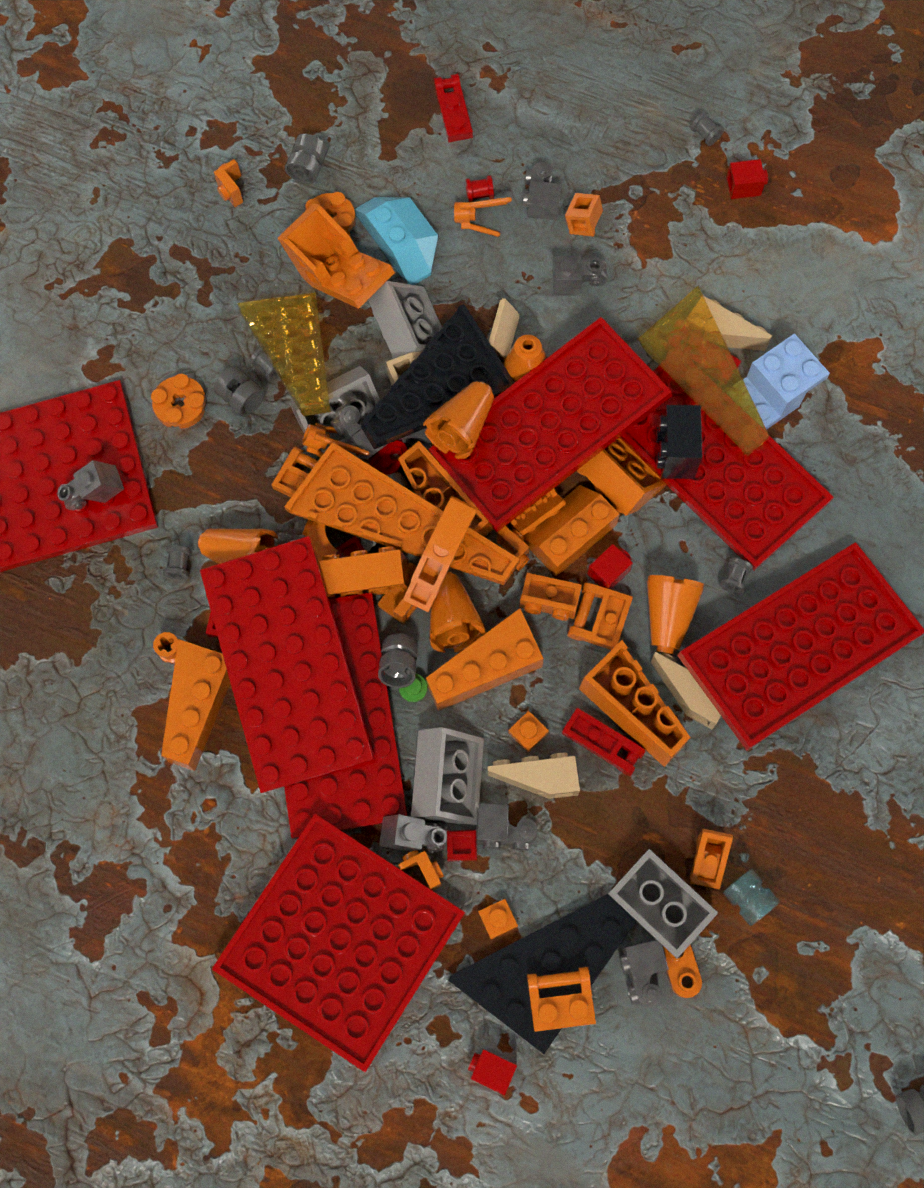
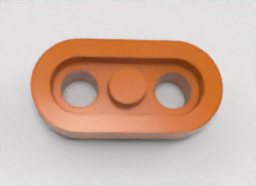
M691 945L686 948L678 959L663 946L669 968L666 973L672 991L681 998L694 997L701 990L702 979ZM684 976L691 978L692 985L690 988H685L682 985V978Z

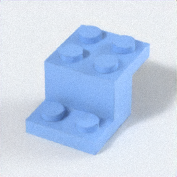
M794 333L752 362L747 377L725 391V394L765 431L797 409L806 393L826 380L830 373Z

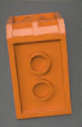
M315 203L277 238L301 277L313 288L358 309L395 273L390 264L359 252L351 237L320 205Z

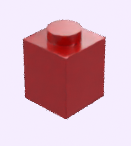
M761 159L730 163L726 176L730 198L738 199L761 196L764 185L768 183V173L766 169H763Z
M612 544L589 565L587 575L598 586L611 590L631 571L633 565L632 558L623 548L618 549Z
M483 1049L481 1055L476 1052L474 1053L468 1070L473 1072L471 1080L505 1096L517 1065Z

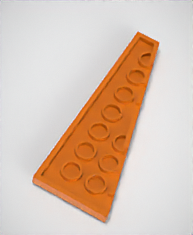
M334 442L330 444L284 506L285 510L291 514L386 546H394L397 550L400 549L403 552L422 557L443 513L441 509ZM469 528L450 567L505 585L520 563V559Z

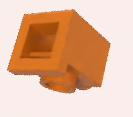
M575 193L565 214L570 234L594 237L595 227L603 212L600 195Z

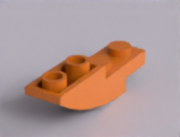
M451 496L411 578V583L403 598L404 601L426 612L430 611L478 508Z

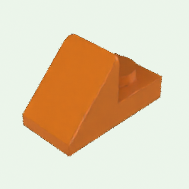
M702 829L696 839V855L690 875V883L720 890L733 835Z

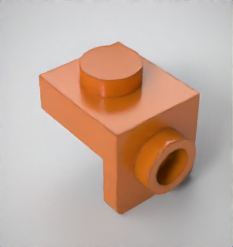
M233 159L228 163L222 164L214 171V176L220 196L224 201L229 200L234 207H237L243 203L240 189L234 181L241 177L238 163Z
M505 526L497 533V543L520 559V563L516 567L520 571L530 559L528 557L530 547L524 542V537L517 530H510Z
M414 850L402 857L403 862L398 865L403 872L419 865L432 891L442 886L439 879L444 877L437 861L431 863L425 851L419 853L418 850Z

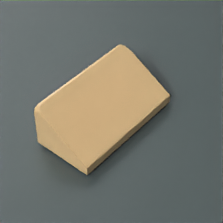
M504 298L500 300L489 338V343L500 360H505L511 350L520 318L519 313Z

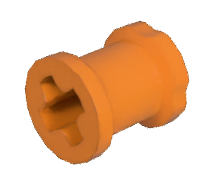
M163 632L153 642L154 651L164 662L174 664L178 638L170 632ZM170 644L172 650L167 652L166 646Z

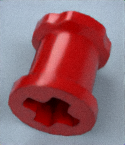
M491 175L487 176L486 179L471 181L469 178L465 179L468 202L485 197L494 199Z

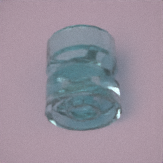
M753 868L744 873L722 892L733 906L739 905V914L749 926L758 922L780 903L779 899L769 888L763 889L761 887L763 880Z

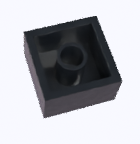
M667 405L664 415L659 416V427H656V443H660L659 452L656 455V468L661 469V479H695L702 460L701 405Z

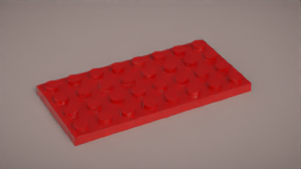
M600 317L494 398L473 452L467 458H455L454 456L457 453L449 450L445 454L434 445L428 450L476 508H478L493 529L498 532L671 398L672 391L609 324Z
M678 349L653 370L672 391V397L619 438L661 478V469L656 468V455L659 452L660 443H656V427H659V416L664 415L667 405H701L702 460L695 479L662 480L742 560L749 562L753 566L752 570L755 571L826 507L834 497Z
M307 536L201 569L200 574L260 793H266L374 760V754L312 538Z
M855 542L686 647L677 656L747 751L922 636L924 628Z
M372 592L329 599L375 759L285 786L291 839L299 838L314 814H317L341 831L382 824L383 817L398 814L408 816L387 685L383 684L378 677L382 653Z

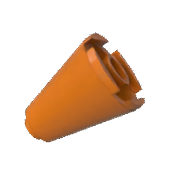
M523 335L516 340L503 361V365L514 382H516L543 362L547 355L537 337Z
M472 382L429 415L424 421L423 426H427L425 434L431 443L445 454L450 450L457 453L454 456L455 458H467L473 452L493 403L494 395L491 387L484 382Z
M209 528L200 535L198 547L202 555L220 564L275 547L274 538L278 539V536L273 530Z
M448 572L431 607L429 641L432 648L436 651L446 653L445 648H453L454 653L463 651L482 635L486 634V629L459 576Z
M648 576L647 590L651 645L657 647L656 652L673 654L674 649L680 650L703 593L704 583L690 579H674L675 577Z

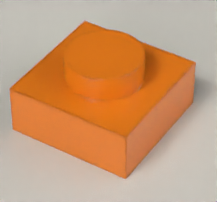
M528 711L508 730V733L529 753L549 733V730Z
M506 899L478 911L491 940L518 927Z

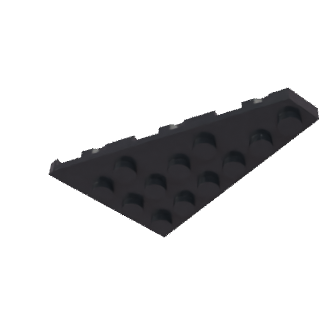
M464 304L458 307L454 315L445 322L442 329L425 346V349L418 358L413 360L407 371L403 372L386 396L376 404L375 409L362 421L361 429L374 450L427 428L426 425L423 426L427 417L472 382L488 384L492 389L494 398L515 383Z
M606 894L454 973L448 981L542 1054H545L562 1028L534 1032L527 974L536 973L537 976L575 972L578 971V968L588 967L590 984L592 986L636 920L609 894ZM580 984L538 989L539 998L581 993Z

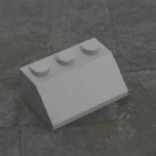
M387 281L368 299L373 315L382 331V336L386 340L392 354V359L411 352L423 351L434 335L442 329L427 292L422 286Z
M359 366L289 401V404L302 431L305 433L309 424L315 425V423H319L324 426L333 427L331 421L335 419V412L343 405H351L359 410L360 419L357 423L361 424L366 416L375 409L380 398L370 375ZM326 432L330 434L329 438L344 443L348 442L345 434L339 435L338 433ZM327 444L325 449L320 448L319 450L325 453L330 444Z
M444 727L418 730L411 817L430 822L478 825L484 738Z
M650 849L608 893L676 959L718 914L714 908Z

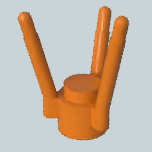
M512 198L455 202L454 222L461 223V229H471L499 237L500 232L472 224L471 221H476L477 208L506 205L512 201Z
M315 423V425L309 424L305 430L302 445L307 446V452L313 453L320 458L324 453L319 449H325L327 444L332 442L345 450L365 456L370 455V452L329 438L330 434L326 432L337 433L331 426Z

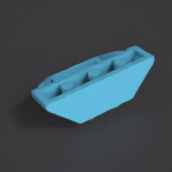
M374 197L354 209L355 215L406 284L415 285L431 275L438 234L410 197Z

